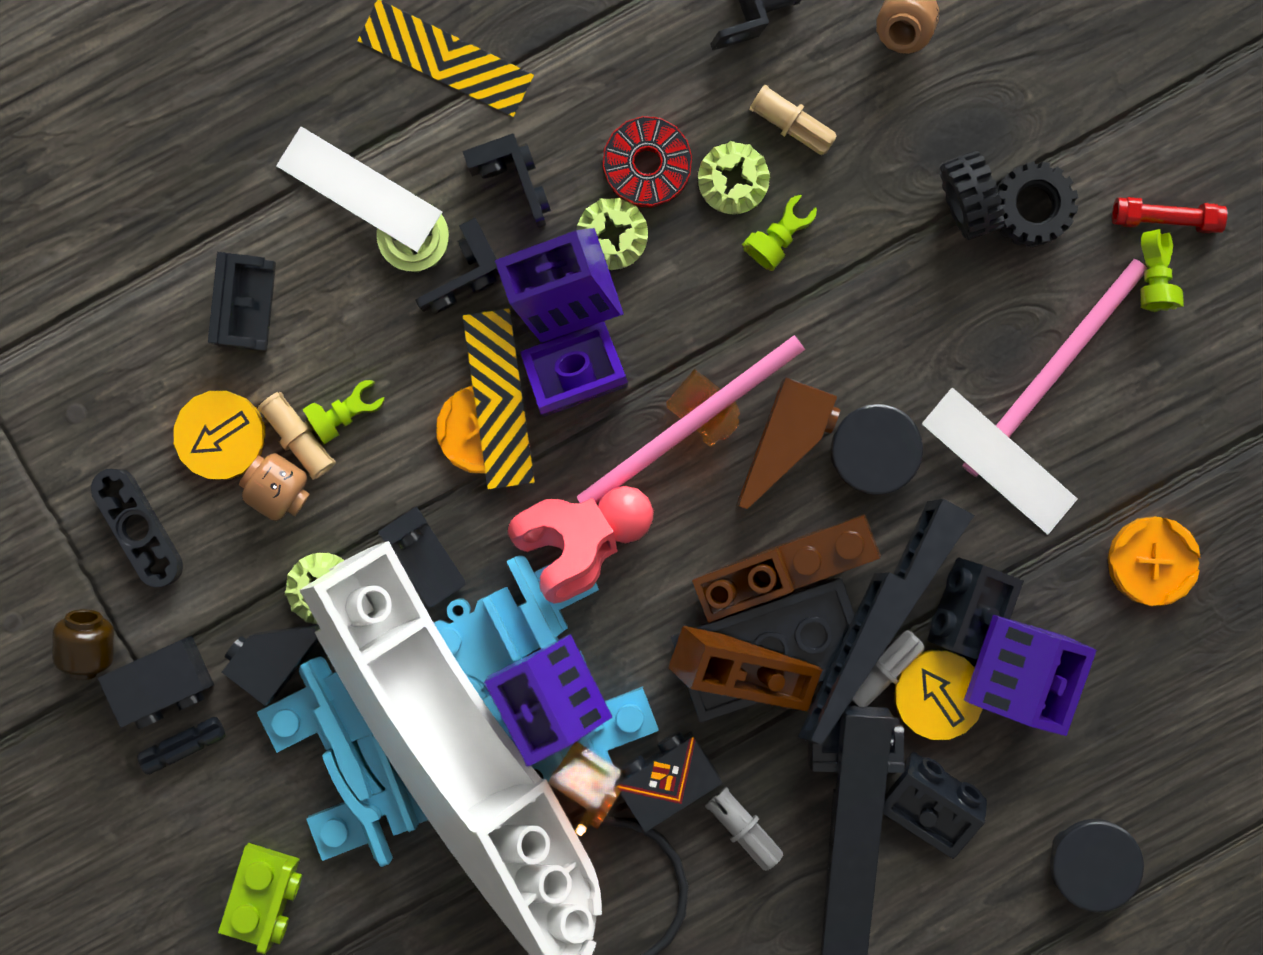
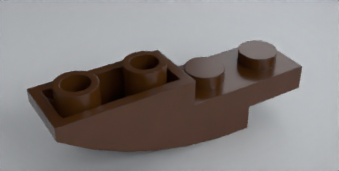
M864 514L741 559L697 577L692 582L708 622L786 595L797 588L881 558V555Z

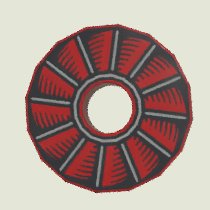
M642 116L626 121L611 134L604 148L603 170L608 184L619 198L637 207L654 208L674 199L683 191L691 174L692 154L687 139L675 125L662 118ZM652 151L657 154L661 162L658 170L651 174L639 172L634 164V160L639 153Z

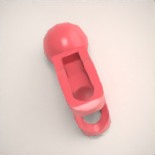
M621 486L607 492L601 498L598 506L593 498L579 504L559 499L543 500L515 516L509 524L508 535L517 548L526 552L548 545L558 547L563 551L562 556L546 567L540 576V590L547 601L556 604L592 588L600 575L601 565L604 560L617 552L616 542L626 544L642 538L649 531L653 521L654 510L648 497L639 489Z

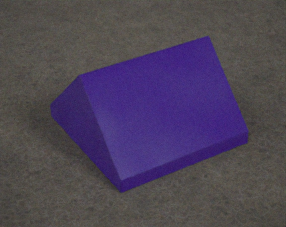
M604 321L520 351L539 410L544 417L628 387L626 375Z

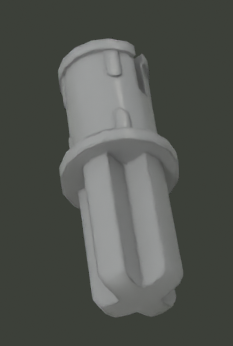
M909 630L904 631L883 652L852 700L860 707H867L892 682L897 684L899 682L897 677L924 651L925 646Z
M727 787L723 788L718 796L715 795L705 805L731 833L730 840L733 843L738 841L763 870L767 871L773 868L783 857L782 850L757 823L759 820L758 816L752 817L729 792Z

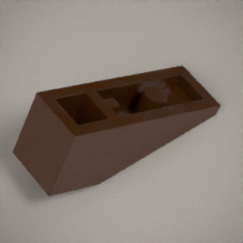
M787 377L781 381L736 506L748 509L822 439L824 432L832 434L840 414V409L834 407L837 399L836 395Z
M687 626L682 627L668 667L693 690L808 711L822 673V669L819 666L724 634Z

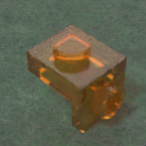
M694 369L669 398L666 405L670 411L682 419L721 389ZM736 401L696 430L702 435L704 443L708 446H714L719 439L722 441L726 440L738 426L740 412Z

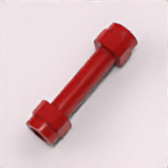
M1133 197L1116 198L1112 209V222L1114 225L1136 227L1140 222L1196 226V231L1201 233H1222L1225 230L1228 216L1226 206H1219L1218 204L1203 203L1198 208L1142 204L1141 198Z

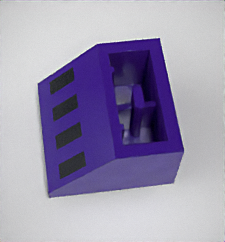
M595 228L575 230L495 260L510 305L541 343L624 315Z
M993 615L964 701L1030 727L1067 736L1097 650L1065 635Z
M571 634L489 675L484 681L527 767L570 746L613 718Z

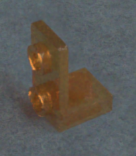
M577 741L570 748L548 783L587 809L575 830V833L582 837L589 825L598 829L621 792L614 785L622 771Z

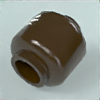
M88 609L74 610L67 613L65 618L55 624L52 641V660L57 669L69 674L72 679L89 680L96 677L97 673L106 670L112 664L114 657V627L107 619L103 618L101 613Z

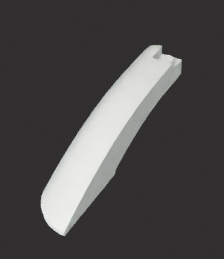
M389 541L370 547L330 568V572L300 589L301 595L320 627L314 633L369 729L427 819L508 929L529 955H592L597 943L592 941L596 916L602 915L601 893L594 867L547 779H541L532 766H526L518 748L485 705L457 663L431 620Z

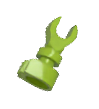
M802 195L794 196L788 201L783 210L781 221L778 224L772 223L767 229L768 236L763 232H752L742 244L743 250L770 271H773L785 257L781 247L787 248L793 241L792 235L794 232L808 227L816 216L817 208L815 207L806 218L799 219L795 217L792 210Z
M1160 229L1144 232L1141 237V247L1146 266L1149 268L1144 271V281L1149 282V285L1140 289L1141 308L1157 312L1159 310L1167 311L1169 309H1177V307H1184L1182 289L1176 285L1168 284V281L1173 278L1172 269L1168 268L1173 252V242L1170 233L1161 234Z
M365 380L356 385L351 396L342 403L339 399L331 403L333 408L327 412L317 403H312L302 409L323 444L339 436L335 428L343 423L344 426H347L353 422L351 420L353 416L360 413H373L383 406L385 402L384 397L372 404H365L360 399L361 393L373 386L375 381Z

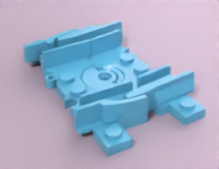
M521 555L508 560L507 564L526 602L517 606L508 587H505L478 600L475 610L471 613L470 604L466 600L455 599L447 607L448 617L454 622L450 623L441 619L434 622L457 663L514 744L515 742L484 681L489 675L521 660L539 647L542 649L558 641L559 638L557 636L568 629V625L560 610L599 590L595 583L592 588L560 603H551L545 599L540 590V576L542 571L549 565L533 572L527 558ZM456 605L462 606L464 610L462 615L455 613L454 608ZM313 658L303 663L299 668L300 676L306 687L261 709L257 714L276 752L315 733H318L327 750L322 757L331 779L344 802L309 815L306 818L322 861L368 844L373 858L379 863L380 867L386 866L391 862L393 856L379 823L381 816L386 815L393 836L405 831L411 832L417 828L419 823L428 819L377 742L337 672L332 673L324 658ZM643 687L605 701L613 718L570 746L531 766L541 771L544 779H547L549 782L554 771L560 770V773L568 771V768L581 764L588 779L596 782V784L603 782L604 776L610 774L613 769L608 750L659 731Z

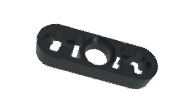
M105 469L99 472L91 484L92 497L140 579L152 587L167 586L177 581L183 570L182 558L133 475L123 469ZM108 480L122 481L124 487L119 490L124 503H132L135 500L137 507L128 508L117 516L115 510L121 509L123 506L117 497L106 496L105 491L110 488ZM136 514L143 516L149 525L148 534L140 541L131 539L126 532L128 519ZM158 539L160 546L152 547L151 549L158 559L167 558L170 565L165 568L167 576L164 577L162 574L153 575L150 570L155 565L150 552H143L140 555L137 549L149 546Z

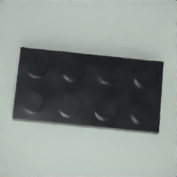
M837 578L694 628L724 634L819 666L822 669V673L818 682L825 680L855 615L842 578ZM680 633L671 635L674 648ZM688 687L700 723L760 703L693 690Z

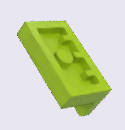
M248 843L244 848L218 933L258 945L256 952L264 955L274 943L281 944L289 922V917L282 916L287 899L295 900L303 876L300 873H296L300 858Z

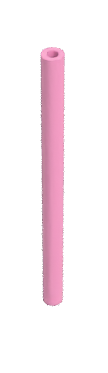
M1136 259L1132 260L997 423L996 427L1005 435L1010 437L1143 277L1144 271L1147 270L1143 263ZM966 462L963 464V468L975 477L979 475Z
M795 335L580 493L577 496L578 501L582 503L593 498L596 504L600 502L601 498L611 489L623 485L805 350L803 345Z

